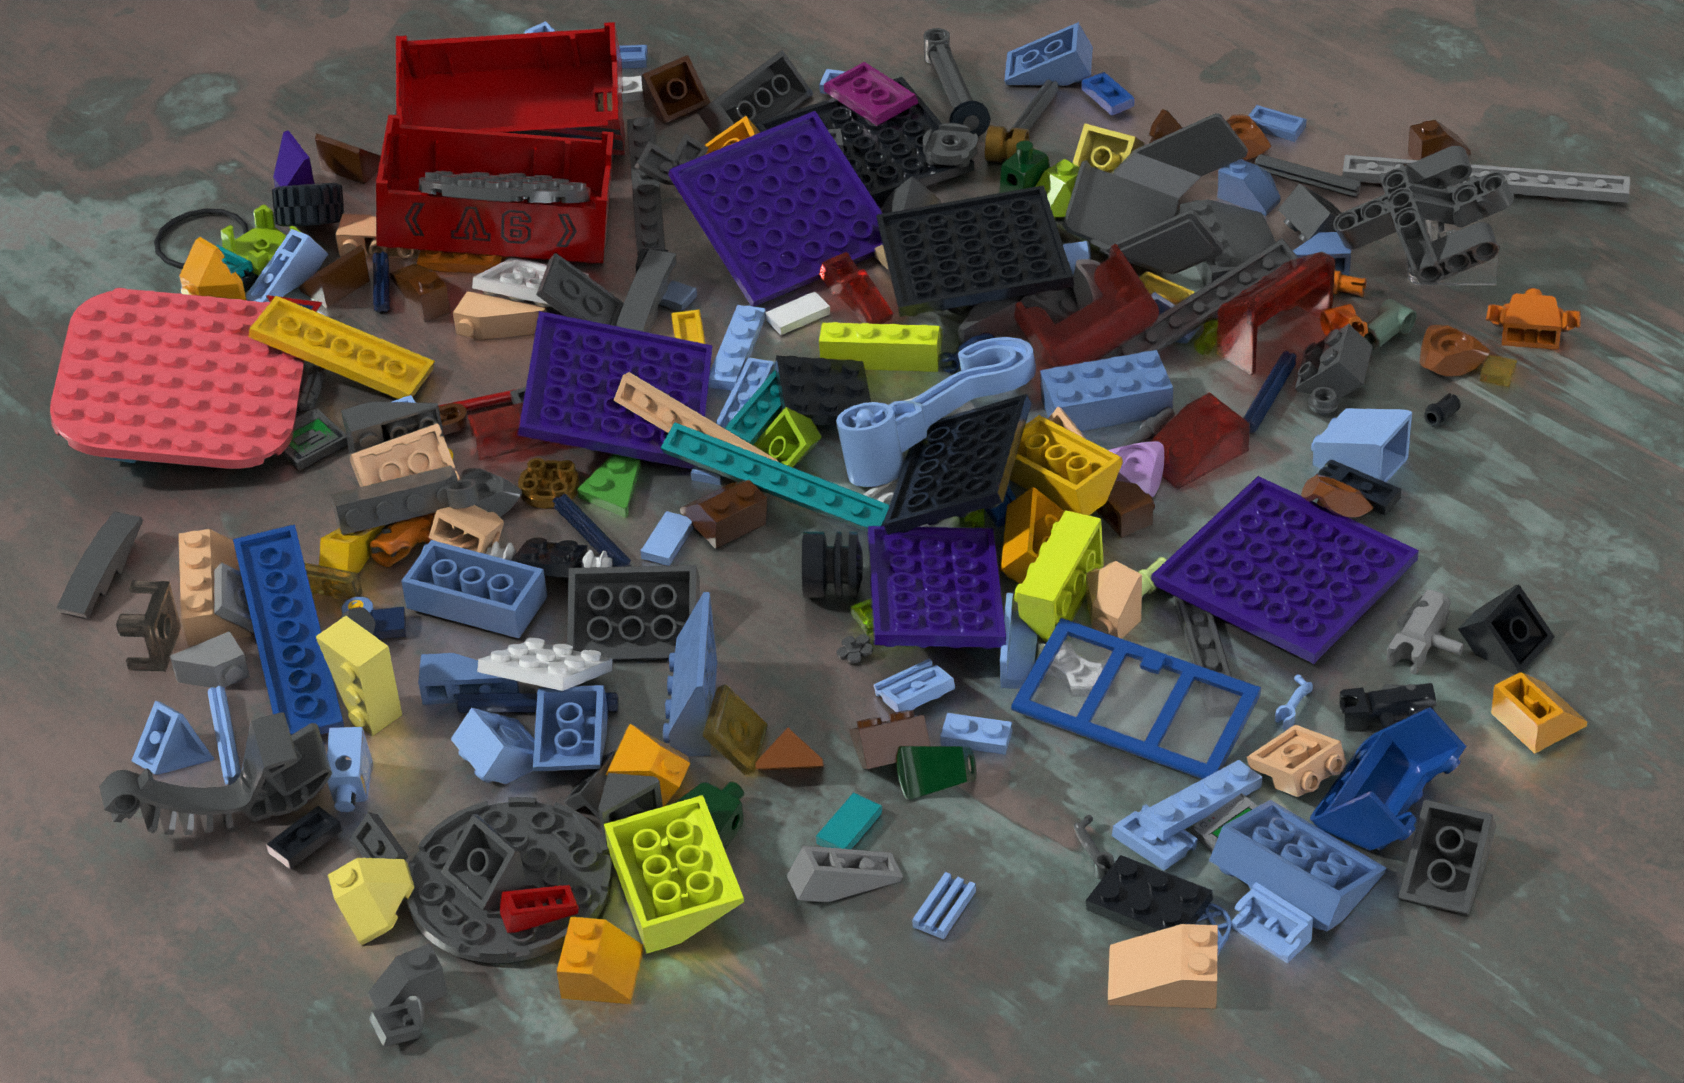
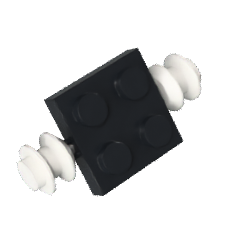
M531 538L522 545L517 553L512 543H508L506 548H500L499 543L495 541L493 546L488 547L486 552L487 555L541 568L544 570V576L569 578V568L612 567V558L607 557L606 551H602L600 557L594 556L592 550L587 552V545H578L573 540H563L555 543L547 542L545 538Z

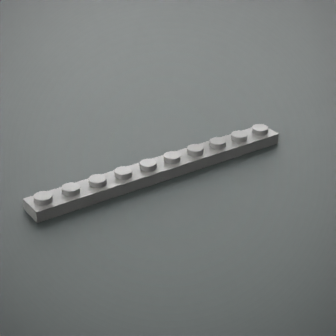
M1345 155L1342 176L1360 182L1382 184L1379 174L1387 173L1393 169L1400 168L1402 164L1409 165L1418 160ZM1470 164L1472 173L1469 177L1474 175L1481 177L1492 172H1500L1505 176L1513 194L1573 198L1584 201L1598 200L1611 203H1628L1629 176ZM1468 177L1466 180L1453 185V187L1469 181L1470 178Z

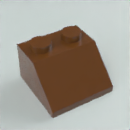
M750 480L730 483L681 507L680 513L687 516L692 521V525L716 549L766 524L767 497Z

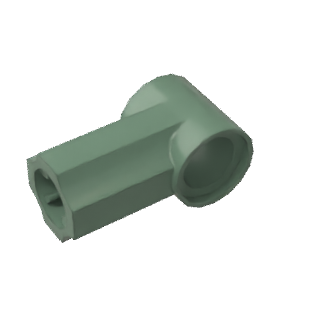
M1387 299L1379 308L1377 316L1367 323L1368 333L1363 338L1373 346L1372 350L1376 347L1379 348L1397 333L1407 334L1416 322L1417 313L1393 299Z

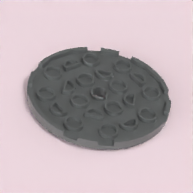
M451 171L425 172V177L419 178V190L428 194L440 192L442 196L505 202L528 199L529 203L560 202V200L562 201L561 203H579L590 201L591 188L587 187L586 183L569 182V179H552V176L548 175L526 176L524 173L490 175L487 172L453 174Z
M508 797V802L488 805V801L456 812L436 825L421 840L418 845L419 850L413 861L408 863L414 889L409 899H407V904L411 917L420 932L434 945L450 954L467 960L486 963L524 961L554 952L563 947L570 917L596 919L600 915L610 895L613 876L608 846L603 841L602 834L590 820L572 808L556 802L554 806L537 803V799L531 797ZM472 814L482 818L520 851L526 884L518 890L570 885L579 907L578 914L524 931L507 933L500 915L501 901L489 910H482L441 874V870ZM561 899L555 900L557 904H562Z

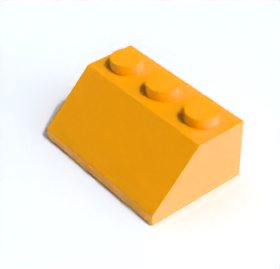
M1034 487L1008 504L1006 511L1001 571L1008 578L1021 584L1027 576L1029 565L1032 562L1035 563L1038 558L1042 543L1047 542L1051 536L1053 524L1056 521L1059 522L1065 510Z

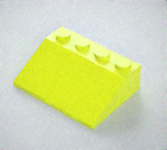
M703 795L604 824L609 853L646 954L682 943L744 903L743 894Z

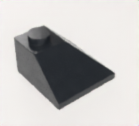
M1519 584L1475 610L1458 628L1476 656L1514 675L1522 672L1555 637Z

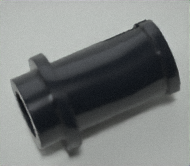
M1446 394L1436 404L1432 403L1426 407L1424 413L1425 421L1431 426L1444 425L1447 418L1461 408V402L1456 395Z

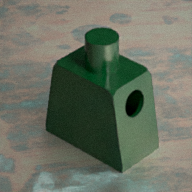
M1030 141L1018 142L1016 153L1007 159L1001 167L999 193L1036 187L1044 171L1050 168L1047 154L1034 149L1033 143Z
M732 781L722 790L707 782L700 783L674 803L703 795L726 851L744 822L742 802L740 801L744 796V791L740 785Z

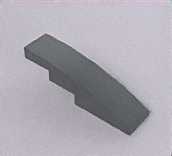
M648 250L628 291L616 324L617 327L650 332L659 316L658 305L668 289L667 279L677 263L676 253Z
M115 511L98 531L74 570L57 606L60 613L89 619L98 596L105 597L114 574L122 573L142 525V517Z

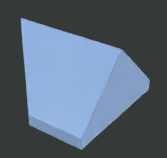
M160 701L154 702L131 760L132 762L144 769L148 768L155 775H160L215 760L183 714Z

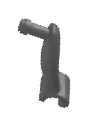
M1086 815L1081 823H1074V830L1094 862V876L1097 879H1102L1107 873L1106 868L1110 869L1114 864V858L1110 853H1100L1085 829L1093 821V817Z

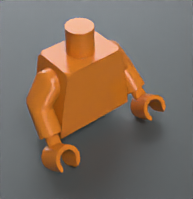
M1530 288L1525 294H1513L1510 303L1503 306L1489 304L1486 321H1491L1496 327H1503L1502 346L1559 350L1561 332H1568L1574 327L1580 328L1581 311H1564L1557 306L1555 297L1542 295L1539 289Z

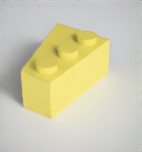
M344 616L315 636L348 711L349 720L355 727H363L364 731L374 736L402 716L388 645L347 616Z

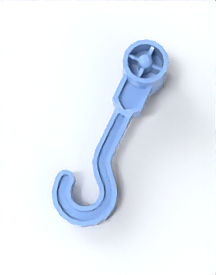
M1012 337L990 338L978 341L958 352L960 372L949 376L910 401H894L889 405L879 402L862 403L840 413L836 423L849 481L856 486L876 487L896 480L900 476L904 464L902 453L925 439L930 425L972 399L1012 391L1027 384L1035 376L1037 370L1034 351L1030 343Z

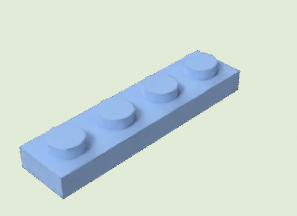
M737 305L710 370L708 388L732 391L748 357L750 358L765 321V308Z
M1237 760L1140 812L1139 823L1164 841L1208 817L1242 793L1247 796L1258 790L1262 786L1263 777L1240 760Z

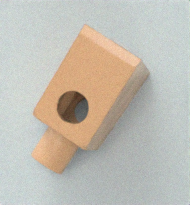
M476 505L461 509L442 508L436 510L429 538L437 542L486 554L488 547H492L495 541L499 542L504 521L495 512H487Z

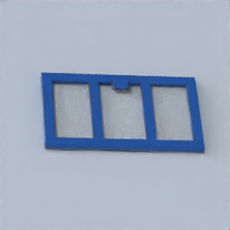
M1060 618L1016 695L1011 710L1191 776L1204 779L1224 767L1261 695V687Z

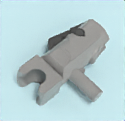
M1427 590L1423 596L1415 601L1398 618L1397 625L1401 629V633H1396L1388 646L1387 663L1389 666H1395L1401 659H1408L1412 662L1411 674H1418L1426 661V653L1431 646L1458 656L1461 655L1464 643L1441 636L1440 632L1441 629H1445L1450 614L1448 609L1451 601L1443 593Z

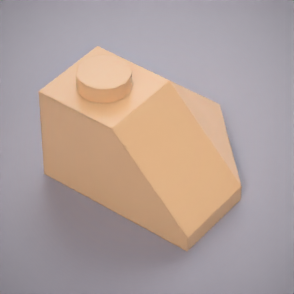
M1117 561L1107 564L1104 568L1090 570L1086 574V599L1092 629L1122 639L1141 622L1142 574Z

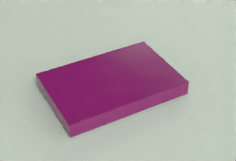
M866 62L824 83V92L876 126L918 103L916 94Z

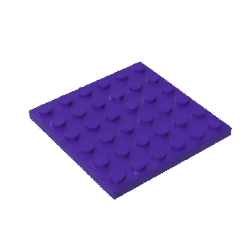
M816 111L669 169L668 176L747 301L753 307L874 257V248L882 245L876 215L883 213Z
M539 311L518 435L693 469L696 465L663 453L661 446L668 435L666 431L615 402L614 398L623 375L630 372L705 417L713 345Z
M1257 476L1151 574V579L1156 587L1314 664L1418 560L1419 550L1348 517L1333 514L1326 507H1322L1313 501L1307 502L1301 495Z

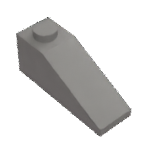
M803 846L790 868L787 878L798 900L830 902L901 882L903 875L892 853Z

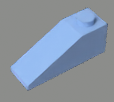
M291 229L246 294V300L268 302L266 295L283 297L313 276L322 266L328 253L309 235Z

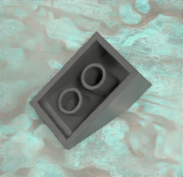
M1424 799L1398 897L1399 900L1469 915L1489 858L1496 830L1493 814Z

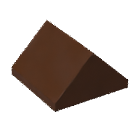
M688 55L641 75L644 107L663 124L711 103Z
M316 133L315 142L321 170L361 184L368 182L378 172L380 155Z
M360 245L315 273L298 288L314 301L323 302L322 306L325 308L330 307L370 281L364 248Z

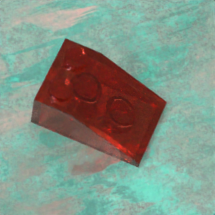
M1210 392L1187 404L1150 441H1159L1164 446L1162 477L1176 489H1180L1248 452L1250 423Z

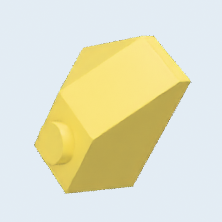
M356 858L328 874L334 900L362 946L393 928L398 919L395 913L403 898L409 899L414 889L409 866L404 859Z

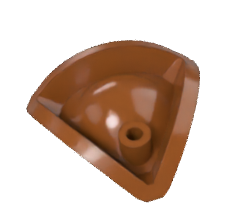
M1236 114L1226 120L1248 149L1247 156L1242 158L1243 160L1253 159L1272 147L1262 130L1250 116Z
M1431 325L1427 328L1422 342L1420 365L1443 376H1460L1477 368L1487 358L1490 350L1473 336L1449 325Z
M1315 475L1308 479L1301 492L1302 498L1307 502L1318 498V505L1326 507L1330 512L1341 517H1359L1373 509V506L1360 490L1334 478L1322 475Z

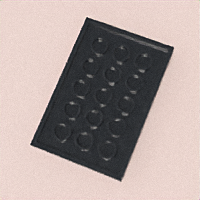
M1020 395L941 418L930 425L926 432L927 437L908 450L883 523L887 534L906 533L918 526L926 524L935 525L947 518L954 516L964 517L972 511L983 508L992 509L1003 503L1032 404L1028 395Z

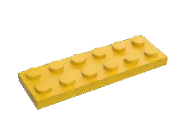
M275 296L249 329V337L397 399L409 395L414 397L434 369V360L279 296Z

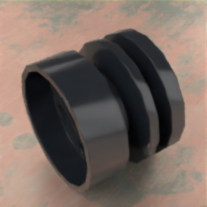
M803 532V598H825L828 584H834L837 598H842L843 584H849L850 598H858L859 588L863 581V549L858 539V532H849L848 546H843L842 532H836L834 546L827 545L824 532Z

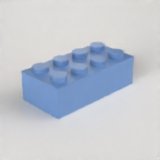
M1157 350L1040 370L1041 400L1048 418L1057 407H1060L1080 431L1143 421L1149 417H1155L1166 407L1173 409V386Z
M430 540L401 581L407 609L515 638L521 637L548 597L544 570L541 568Z

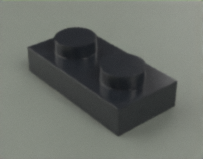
M317 806L266 844L268 853L291 870L342 831L339 820L320 806Z

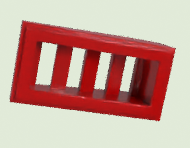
M570 885L502 892L500 915L507 933L524 931L578 914L579 911ZM561 899L562 904H557L555 900Z

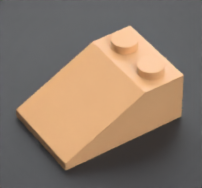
M1180 924L1111 944L1109 950L1108 1005L1216 1009L1218 925Z

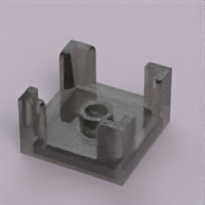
M132 580L129 588L130 593L152 594L145 614H120L116 627L118 634L122 637H144L150 658L127 657L128 670L166 672L170 656L173 653L181 630V623L170 581Z

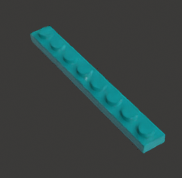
M674 422L661 446V450L667 455L737 482L750 480L762 492L868 532V526H883L889 504Z

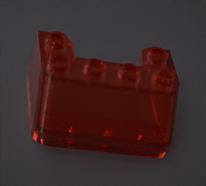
M1117 244L1111 246L1109 259L1101 263L1094 273L1095 284L1103 296L1055 325L1044 309L1040 307H1029L1026 309L1021 301L1016 303L1014 319L1038 355L1052 367L1096 361L1156 323L1159 315L1158 305Z
M1322 251L1285 262L1269 275L1264 276L1248 289L1243 290L1230 301L1222 304L1217 314V355L1248 374H1255L1258 326L1280 311H1289L1295 306H1299L1319 319L1322 310L1332 308L1335 259Z

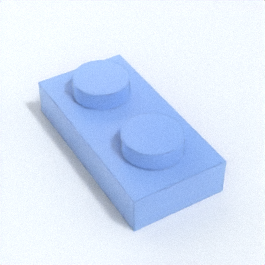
M947 713L940 735L941 746H966L975 751L1006 755L1013 731L1012 722Z

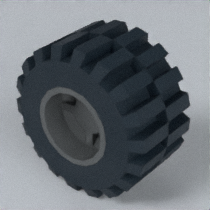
M340 184L281 186L272 190L274 221L278 226L290 227L292 225L309 226L339 223L342 214H344L343 190Z

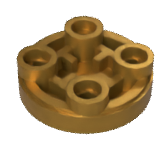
M533 458L528 461V468L521 473L518 479V487L522 489V500L528 505L543 509L554 508V498H560L563 494L568 495L570 499H574L578 494L577 489L580 487L579 476L575 469V464L571 460L545 461L542 458Z

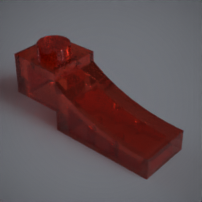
M848 252L822 262L819 271L820 277L832 295L840 297L862 323L882 324L892 319L894 313L864 268L861 270L857 268Z

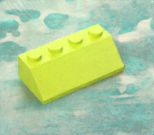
M822 323L819 337L820 358L863 361L865 370L938 372L940 361L938 356L941 353L943 329L940 326Z
M1065 510L1059 522L1056 521L1053 524L1048 541L1042 543L1035 563L1032 562L1029 565L1025 580L1016 587L1014 601L1018 603L1019 617L1046 643L1060 618L1073 621L1086 598V574L1090 570L1101 569L1104 566L1101 518Z

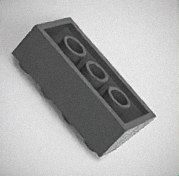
M781 50L697 113L712 134L718 136L745 116L756 127V122L788 113L814 93L784 51Z

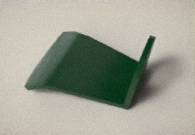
M900 746L898 750L897 773L901 790L907 800L976 780V761L970 747ZM968 757H969V759H970L971 772H970L969 766H968Z

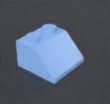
M471 708L451 740L459 749V755L464 760L470 762L475 768V775L487 783L495 781L508 784L532 772L535 739L519 720Z

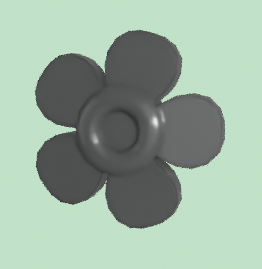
M866 634L859 635L856 640L853 636H847L841 642L843 647H840L836 653L839 659H848V662L853 664L860 662L861 656L871 655L873 646L870 644V638Z

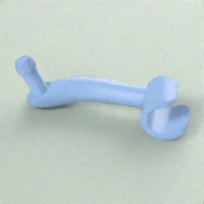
M1301 675L1294 677L1295 681L1301 686L1295 690L1288 703L1279 706L1275 713L1276 723L1284 720V731L1295 725L1296 707L1313 690L1312 682H1306Z

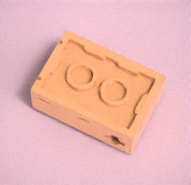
M439 424L428 426L351 454L350 462L359 486L363 487L450 465L455 469L453 452L447 447L444 437L441 436L442 431ZM455 470V473L457 474V479L460 480L457 470Z

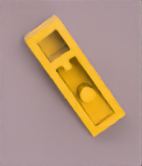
M385 525L342 535L338 528L320 538L318 574L330 576L332 581L345 582L361 572L372 554L370 542L374 540Z

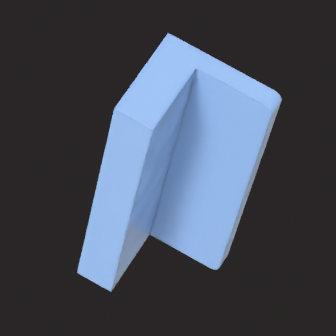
M1007 593L1004 614L1006 645L1001 646L1000 686L1001 688L1020 689L1036 662L1038 635L1019 617L1018 610H1014L1013 593Z

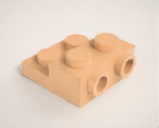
M1293 725L1247 756L1251 769L1271 776L1275 789L1296 797L1308 792H1314L1319 787L1321 781L1333 775H1339L1347 764L1341 741L1298 725Z

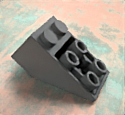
M367 402L341 410L350 456L353 453L437 423L442 431L441 436L444 437L437 403Z

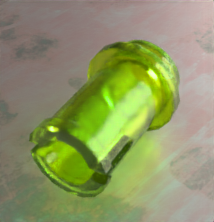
M1216 318L1208 320L1204 324L1203 332L1194 342L1195 350L1202 355L1204 353L1206 355L1210 354L1217 341L1223 339L1226 334L1225 324Z

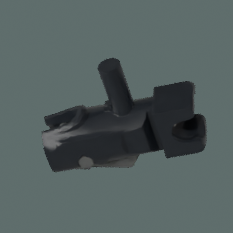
M1432 683L1409 685L1385 684L1381 690L1367 693L1364 692L1363 687L1343 689L1339 695L1340 712L1344 713V729L1346 731L1369 729V723H1381L1382 729H1385L1395 724V722L1402 721L1429 707L1434 710L1436 697Z

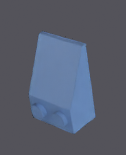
M1079 22L1007 52L1004 81L1006 85H1043L1049 79L1052 82L1056 81L1058 86H1067L1074 82L1080 83L1091 76L1093 46Z
M604 685L574 686L564 691L538 688L533 771L601 769L608 725V706Z

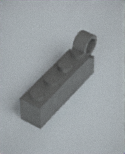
M451 465L330 494L336 523L342 535L435 513L436 510L442 508H467L477 504L480 500L476 481L472 479L458 480L457 474Z

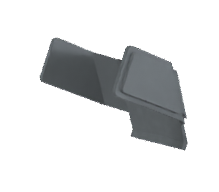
M1215 113L1135 149L1112 173L1094 168L1085 160L1081 162L1062 226L1067 233L1090 241L1089 243L1102 248L1099 251L1157 273L1166 272L1173 275L1219 256L1223 252V245L1195 211L1189 210L1175 216L1179 198L1201 176L1246 157L1248 149L1223 116Z

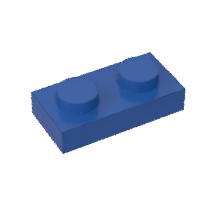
M1105 72L1082 80V90L1110 115L1113 116L1134 107V97Z

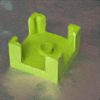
M265 204L256 208L253 212L255 228L237 239L234 237L232 225L220 230L223 248L251 261L254 269L251 272L257 274L258 277L286 238L284 233L275 228L273 211ZM293 225L290 226V231H291V229H294V230H296V231L301 232L300 230H298V229H297L296 227H294Z

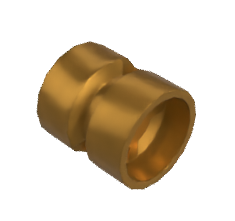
M990 125L985 140V160L1001 163L1004 159H1009L1016 153L1018 142L1029 141V130L1012 128L1010 131H1007L1003 126Z

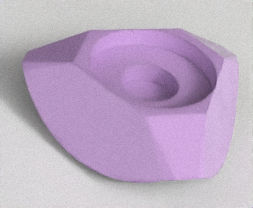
M1159 441L1141 442L1108 450L1122 457L1123 460L1116 481L1136 483L1145 493L1150 494L1153 498L1158 491L1163 474V444Z

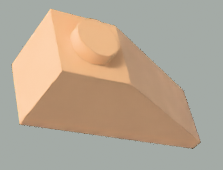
M467 291L454 309L453 317L457 335L486 340L535 334L539 311L547 312L546 307Z

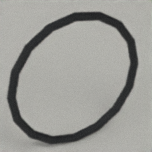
M205 208L189 211L171 219L160 228L154 240L155 252L166 264L183 269L185 263L167 258L160 247V240L164 232L175 223L188 217L203 214L224 215L235 219L242 226L244 234L249 231L248 224L238 214L224 209Z

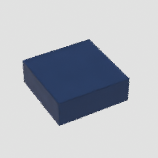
M404 607L372 610V617L375 620L373 635L376 638L406 637V614Z

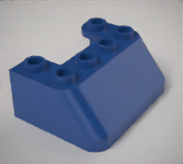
M1431 707L1418 712L1367 738L1357 749L1310 816V820L1316 827L1326 833L1369 851L1374 849L1380 851L1397 839L1404 841L1416 829L1414 826L1416 817L1412 812H1407L1408 809L1423 796L1424 792L1422 789L1426 783L1430 782L1436 775L1442 772L1449 774L1458 767L1461 762L1459 757L1467 746Z

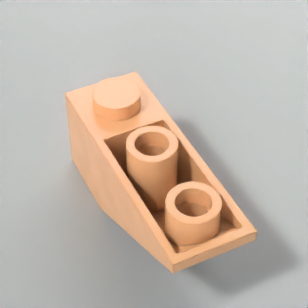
M342 214L336 232L340 256H344L362 245L366 257H373L374 253L384 251L388 254V258L418 259L421 250L376 246L375 216Z

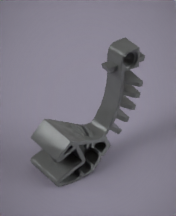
M281 712L251 721L242 771L232 785L208 788L178 786L154 780L152 772L146 768L141 775L128 770H117L111 773L99 788L104 810L111 812L113 822L121 823L125 817L131 819L138 809L141 808L148 832L153 834L156 832L160 817L164 833L166 835H173L178 812L184 835H192L194 814L200 815L206 833L213 832V815L222 814L225 827L229 829L234 828L233 812L243 811L255 822L271 818V815L279 816L291 813V811H297L308 803V799H312L324 787L332 775V771L318 725L316 723L308 724L290 735L285 714Z

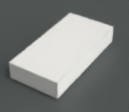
M814 291L765 312L766 321L780 335H783L829 315L830 306Z

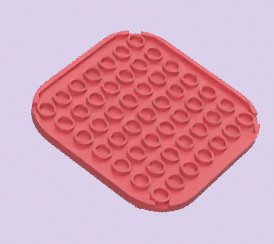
M116 288L113 291L105 292L86 300L75 310L70 319L51 398V424L57 436L61 435L68 441V446L93 456L227 469L258 466L264 464V459L274 454L279 456L291 442L305 360L249 337L250 327L271 302Z

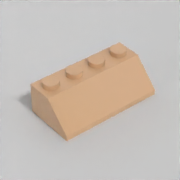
M211 529L179 533L181 622L188 646L200 644L229 631L234 639L251 637V632L214 614V570L221 563L240 571L233 540Z

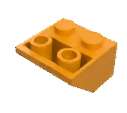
M1519 672L1494 685L1491 714L1534 754L1587 726L1588 721L1545 682Z

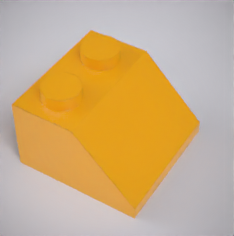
M570 917L556 971L561 999L631 1004L644 950L643 944L605 919Z

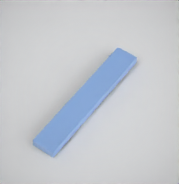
M748 357L716 424L723 428L727 426L775 370V362ZM698 466L693 467L691 471V479L693 481L721 485L724 476Z

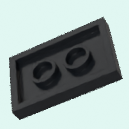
M1120 855L1086 899V909L1149 934L1180 924H1196L1212 902L1213 892L1206 887Z

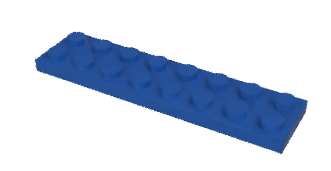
M295 524L233 539L273 714L281 712L285 714L290 735L311 723L318 725L320 734L329 733V728L344 727L332 674L315 637L321 633Z

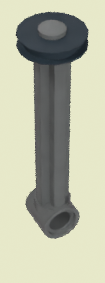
M941 28L925 31L923 34L924 60L934 65L953 108L949 123L965 125L970 128V133L973 135L976 133L978 137L981 136L990 125V114L986 106L981 102L973 101L951 53L950 33Z

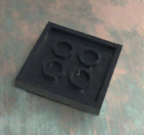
M776 355L774 365L782 411L787 407L812 419L814 424L837 426V417L844 410L854 405L871 402L863 361Z

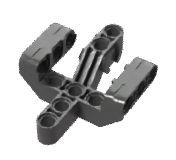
M1451 146L1409 165L1402 164L1398 169L1379 174L1385 195L1339 214L1335 218L1333 226L1345 248L1352 250L1397 232L1417 280L1422 284L1430 285L1493 259L1498 254L1499 248L1492 227L1488 223H1475L1431 241L1425 220L1452 224L1461 228L1508 208L1514 201V195L1505 176L1500 172H1492L1481 177L1475 175L1469 177L1472 173V167L1466 150L1461 146ZM1468 177L1470 178L1469 181L1453 187V185L1466 180Z

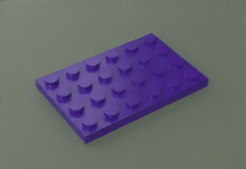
M868 526L867 540L874 645L886 647L917 646L920 648L929 646L951 648L982 647L985 649L1001 648V646L1006 645V630L993 528L915 527L906 533L897 532L888 535L884 526Z

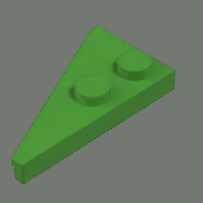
M613 454L577 489L578 498L626 518L629 515V503L634 495V485L637 483L641 467L640 459Z

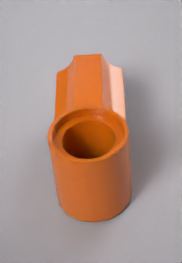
M1351 304L1320 312V324L1326 336L1332 330H1339L1347 324H1350L1362 337L1368 333L1367 322L1356 315L1355 309Z

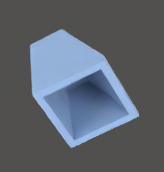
M1345 408L1337 418H1333L1330 421L1328 428L1321 435L1318 434L1314 438L1311 446L1313 466L1321 469L1329 460H1335L1387 482L1408 459L1412 412L1402 409Z

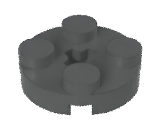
M962 124L939 125V130L932 133V129H930L923 136V153L926 156L927 163L930 165H955L956 167L963 168L970 164V159L978 152L977 134L973 135L970 133V128Z

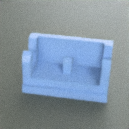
M1257 882L1238 901L1234 908L1240 913L1231 921L1232 929L1287 964L1312 940L1313 917Z

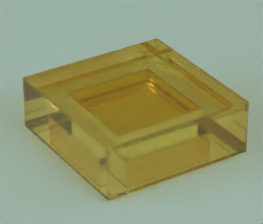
M1488 355L1481 371L1480 381L1510 387L1516 371L1517 360Z

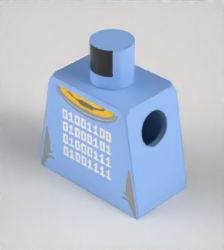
M363 727L329 728L327 757L332 775L327 783L332 799L335 802V809L340 812H351L355 809V802H365L368 799L373 760Z

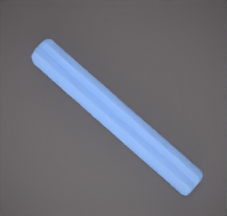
M219 685L216 688H209L208 698L224 782L227 785H232L240 776L241 769L225 688Z

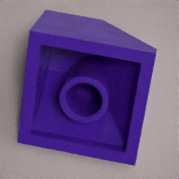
M289 130L283 132L273 175L275 188L315 184L310 157Z

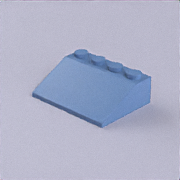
M703 592L676 639L675 653L669 654L670 672H673V676H668L667 691L668 696L672 695L671 699H666L665 702L666 719H670L669 723H664L663 739L664 743H670L671 747L687 756H711L717 652L710 592Z
M1272 800L1223 825L1209 859L1210 862L1219 867L1221 872L1237 877L1247 883L1250 889H1252L1256 882L1313 917L1312 927L1326 932L1340 924L1385 874L1387 869Z

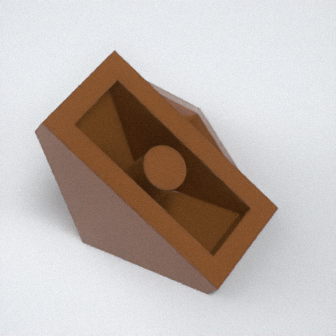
M788 727L755 762L757 771L824 768V760Z

